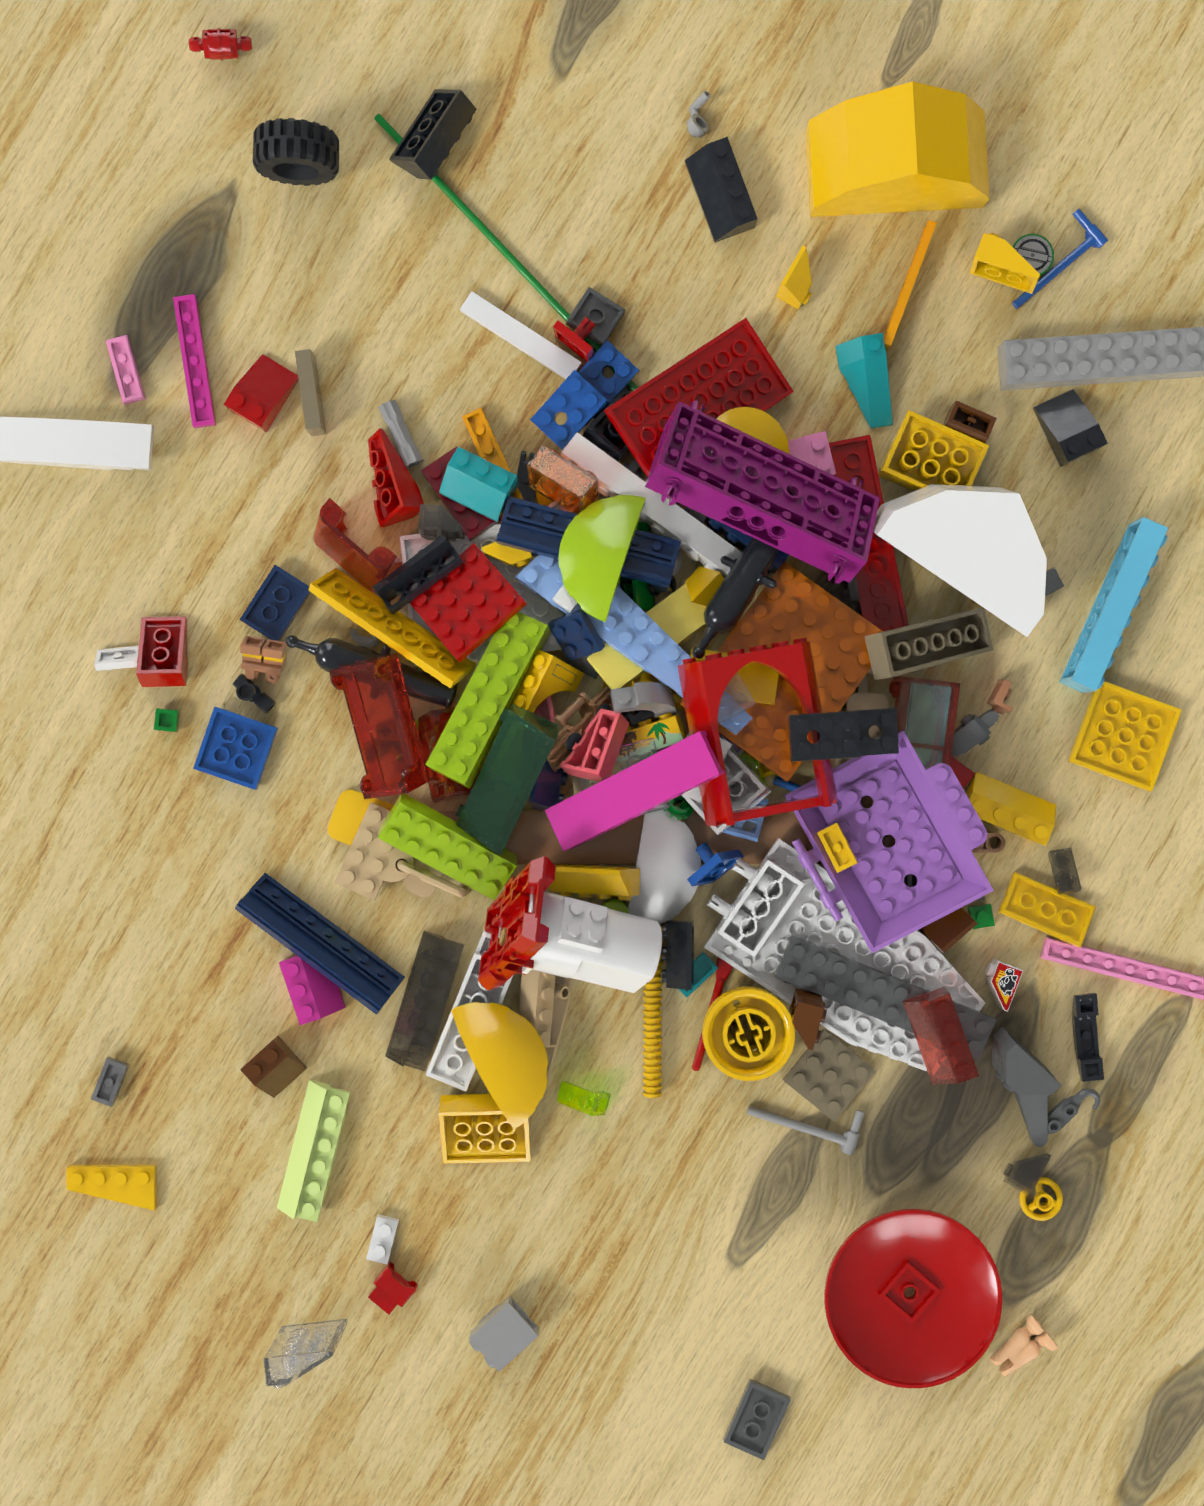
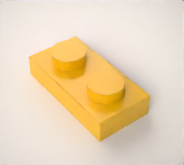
M835 823L817 832L837 873L858 863L839 823Z

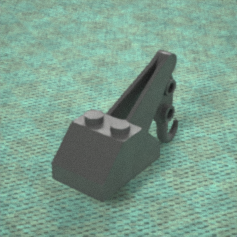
M1001 1027L993 1035L992 1065L997 1070L995 1075L1002 1081L1003 1086L1011 1093L1014 1091L1029 1138L1035 1146H1044L1048 1141V1134L1059 1132L1078 1113L1081 1102L1086 1097L1092 1096L1095 1099L1092 1108L1094 1110L1098 1108L1101 1101L1100 1095L1094 1089L1087 1088L1082 1089L1074 1096L1063 1099L1048 1113V1095H1052L1061 1084L1049 1069L1005 1028Z

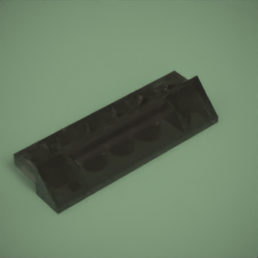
M423 931L385 1057L403 1067L405 1065L426 1072L465 944L444 938L441 935Z

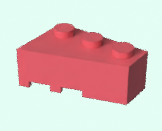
M600 709L585 729V735L578 744H574L571 754L559 766L568 775L597 782L611 777L629 722L621 713Z

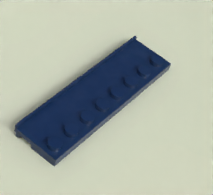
M508 496L496 543L559 560V548L562 537L570 522L578 514ZM636 529L620 576L669 588L681 541Z
M267 873L260 877L235 907L239 913L375 1014H378L405 978V976Z

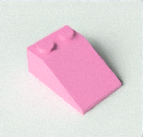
M826 431L788 441L790 455L831 475H836Z

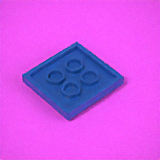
M214 706L193 769L257 790L278 728Z

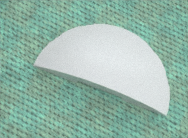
M658 806L644 813L635 868H640V895L631 896V900L628 902L629 914L655 920L659 924L666 923V921L674 918L691 901L698 886H691L687 879L701 867V857L696 852L697 844L690 828L685 822L677 820L675 816L670 817V813L664 811L663 806Z

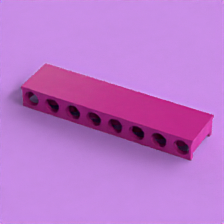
M699 731L546 809L545 812L562 850L573 849L724 774L725 772L721 769L708 742L706 731Z

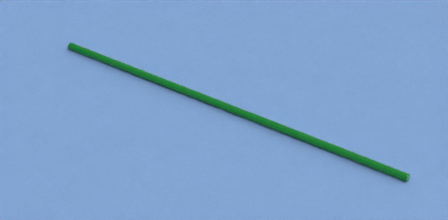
M377 114L374 118L375 121L399 144L402 137L380 114ZM436 174L431 180L553 309L567 321L570 314ZM587 337L584 339L593 348L595 353L601 348ZM608 366L615 373V369ZM633 381L627 385L631 391L639 388Z

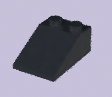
M624 388L606 408L613 405L614 403L628 395L630 392L626 388ZM604 410L592 421L582 435L617 462L629 451V448Z
M1074 389L1033 408L1060 467L1108 444L1099 423Z

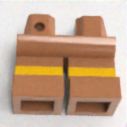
M246 636L240 645V653H242L241 669H245L246 678L255 680L260 676V672H264L268 682L277 683L286 665V642L270 639L266 642V639Z

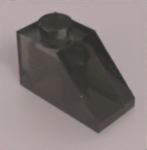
M1047 1153L1014 1161L1012 1164L1008 1163L1003 1172V1175H1005L1003 1181L1025 1195H1031L1051 1155Z

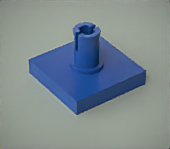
M703 843L696 848V852L705 864L687 880L691 886L715 883L732 868L734 863H737L736 860L744 856L740 850L714 854L708 843Z

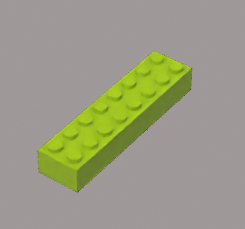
M518 612L494 633L434 747L426 766L471 788L538 649L542 651L551 634L548 625Z

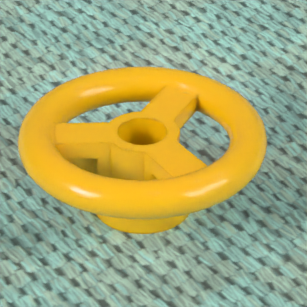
M1036 1177L1024 1184L1020 1191L1019 1202L1023 1212L1028 1217L1038 1221H1045L1058 1214L1063 1204V1195L1056 1182L1046 1177ZM1042 1184L1049 1185L1054 1190L1056 1200L1043 1191ZM1035 1185L1036 1194L1034 1200L1027 1206V1192ZM1045 1197L1044 1202L1040 1203V1199ZM1036 1208H1038V1209L1041 1210V1211H1044V1212L1049 1211V1212H1048V1213H1045V1214H1037V1213H1034L1033 1211H1034Z

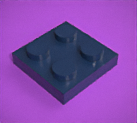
M582 609L553 619L547 624L569 662L599 652L605 647L588 615Z

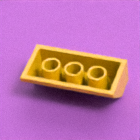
M975 771L966 795L981 821L1035 844L1046 846L1055 826L1056 804Z
M556 864L554 865L556 867L555 880L549 886L551 891L559 892L561 896H572L573 893H579V897L589 898L592 897V894H598L600 899H611L612 895L618 896V900H631V896L640 895V868Z

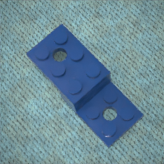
M607 340L579 372L574 370L530 420L558 447L564 450L575 434L580 433L592 418L595 419L640 371ZM608 366L615 369V374L611 378L603 376V370ZM565 413L567 415V422L563 425H558L555 420L557 414Z

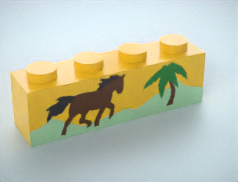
M670 712L659 716L660 721L652 723L651 719L640 722L638 723L639 728L633 730L631 726H628L615 763L673 745L685 739L686 735L679 715L673 716Z

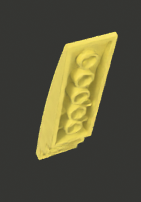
M686 584L646 612L679 646L707 627L704 622L706 606L691 602ZM604 644L605 647L601 651L593 653L587 658L610 689L623 688L645 672L608 644Z

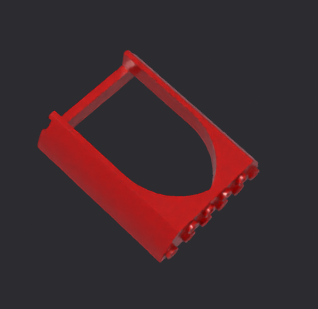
M807 637L794 639V644L792 645L789 644V640L772 643V648L767 649V645L750 647V652L745 653L744 649L728 651L726 657H722V653L706 655L704 661L696 662L695 657L682 660V665H677L689 734L691 736L699 731H706L708 742L721 769L725 772L699 786L707 826H719L722 824L730 826L735 825V822L817 806L830 807L833 803H838L831 759L812 760L818 795L735 811L732 810L718 731V711L724 690L740 669L750 662H754L776 671L791 685L800 700L804 714L823 713L810 641L807 642ZM811 730L808 733V740L812 744L816 743L819 735L815 730Z

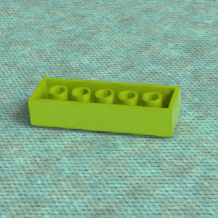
M403 792L379 830L378 839L493 900L496 899L517 867V854Z

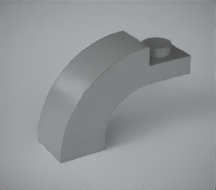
M637 682L632 687L611 689L610 694L614 713L649 710L654 712L655 718L670 712L672 715L677 714L672 689L667 685L656 682Z

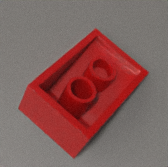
M262 354L234 386L223 405L231 412L267 433L299 381L298 375Z
M186 616L142 617L136 675L141 686H186L188 671Z

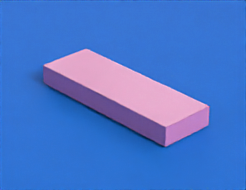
M123 335L106 340L123 404L127 405L146 400L129 336Z

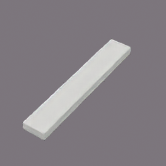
M472 291L460 308V312L564 379H567L574 370L577 371L582 364L578 359Z

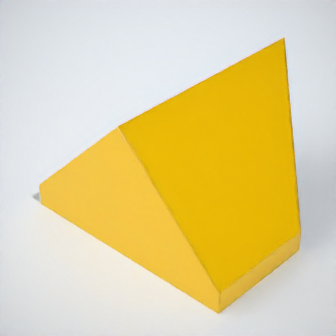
M701 566L696 569L685 581L692 603L707 606L724 580L721 572Z

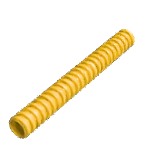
M660 959L653 979L644 985L645 989H643V993H645V996H643V1000H645L643 1003L645 1007L643 1010L645 1014L643 1016L645 1021L643 1023V1027H645V1030H643V1034H645V1037H643V1041H645L643 1044V1048H645L643 1051V1055H645L643 1058L645 1062L643 1064L645 1069L643 1071L645 1076L643 1078V1082H645L643 1085V1089H645L643 1096L646 1098H659L662 1096L660 1091L662 1089V1085H660L662 1082V1078H660L662 1075V1071H660L662 1068V1064H660L662 1062L660 1057L662 1055L660 1050L662 1048L660 1043L662 1041V1037H660V1034H662V1030H660L662 1027V1023H660L662 1020V1016H660L662 1014L660 1009L662 1007L660 1002L662 1000V996H660V993H662V989H660V986H662V982H660V979H662V975H660L662 968L660 966L663 963Z

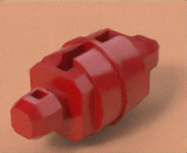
M236 29L202 30V38L191 37L189 39V49L192 52L201 53V51H204L205 59L221 61L239 59V50L242 52L252 50V40L247 36L237 38Z

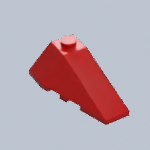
M379 428L368 439L370 466L374 468L375 480H372V488H376L377 500H374V509L380 527L384 528L414 518L425 506L419 487L385 431Z

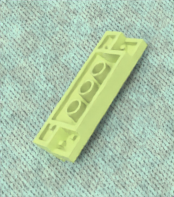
M309 1080L277 1208L292 1219L298 1217L317 1222L324 1197L326 1196L351 1092L314 1080Z

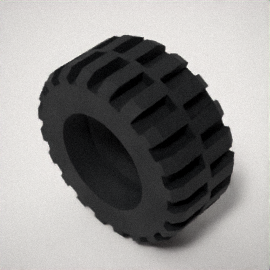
M295 118L267 120L265 123H260L253 132V165L261 176L283 184L310 186L328 183L330 180L335 179L339 173V138L333 130L314 121L296 120Z

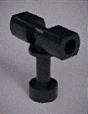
M240 674L232 684L237 688L236 694L239 699L254 702L265 714L276 704L265 692L261 693L260 688L250 679H247L244 674Z

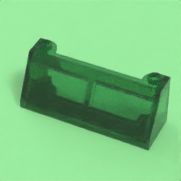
M513 703L509 710L504 708L499 718L503 723L465 805L460 804L455 815L459 817L456 823L457 826L500 855L508 842L561 725Z

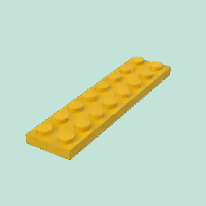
M335 568L310 583L308 590L319 599L325 601L335 610L341 612L354 623L367 630L371 635L383 641L390 648L396 650L449 688H452L474 670L476 663L467 657L459 663L438 637L400 611L392 615L381 598L339 569Z

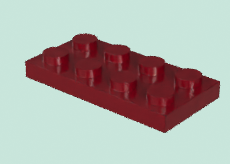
M456 446L423 468L421 473L469 541H472L498 522L439 493L447 465L457 449Z

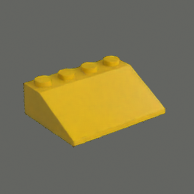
M908 410L884 458L878 475L912 491L931 484L972 486L989 445Z
M491 1094L440 1096L439 1123L443 1164L531 1161L530 1117L520 1126L513 1129Z

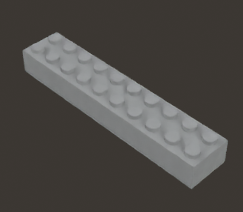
M1204 327L1004 340L997 347L1001 391L1204 377Z

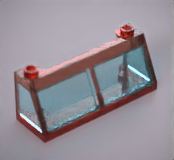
M904 676L893 677L889 685V692L896 699L895 708H897L898 733L904 730L926 770L939 763H945L950 766L961 683Z

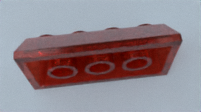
M945 987L902 1001L932 1084H959L979 1077L951 994Z

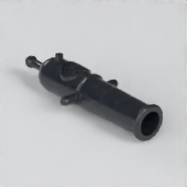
M752 537L738 559H732L728 556L721 557V563L730 567V571L705 608L704 622L707 628L698 646L693 648L692 654L697 659L703 658L706 653L705 650L718 633L730 632L737 626L746 608L752 602L759 585H765L772 589L777 586V582L767 576V571L778 554V549Z
M294 635L286 639L288 647H296L314 655L315 661L321 669L370 684L372 687L370 697L372 699H377L380 690L386 689L443 706L446 711H449L459 682L452 688H449L429 673L391 659V648L387 644H384L381 653L377 654L372 649L356 646L337 638H328L319 644L299 640Z

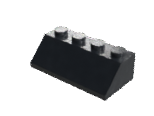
M435 89L389 160L418 179L431 180L438 173V168L442 162L449 156V151L453 145L460 139L466 125L471 122L472 116L477 110L476 107L461 90Z
M728 137L706 144L685 160L714 243L756 227L758 218Z

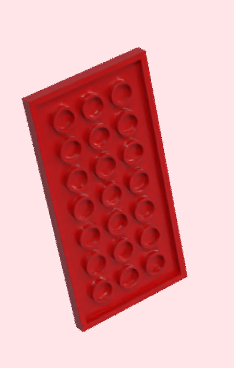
M744 318L606 408L604 412L648 477L664 426L679 401L688 406L693 401H698L697 409L699 410L702 404H704L705 410L703 413L716 419L724 412L739 407H751L765 412L794 391L748 319Z

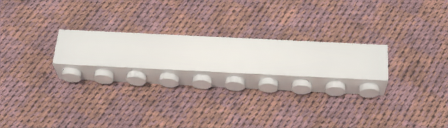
M579 433L575 434L561 452L560 460L563 466L568 470H574L579 473L583 481L594 484L604 496L634 495L646 498L639 521L646 522L651 526L652 531L660 536L664 535L665 537L681 541L680 548L687 552V556L690 559L701 562L705 565V568L721 572L725 579L730 571V567L721 563V557L728 556L732 559H738L742 553L678 505L669 506L668 498L663 503L661 501V494L646 488L645 481Z

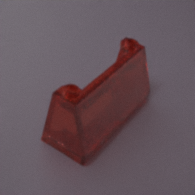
M397 653L343 665L330 670L332 685L337 690L344 691L366 775L362 777L360 782V789L364 799L409 793L431 781Z

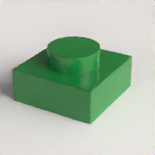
M156 708L154 730L178 732L180 711Z
M991 904L968 907L969 915L977 922V925L972 929L995 926Z

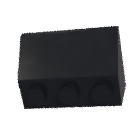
M666 921V925L662 926V938H666V947H662V960H666V969H662V982H666V988L692 990L694 987V921Z

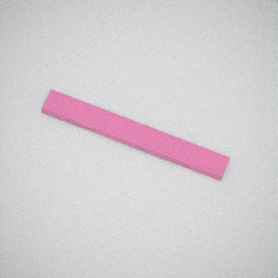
M1045 937L1040 956L1042 959L1204 1000V977L1084 946L1078 948L1065 941Z

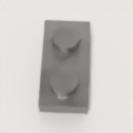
M107 1057L91 1100L110 1107L114 1106L129 1064L112 1057Z

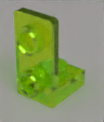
M562 1081L557 1102L590 1116L606 1115L611 1094L605 1091L592 1092L567 1081Z

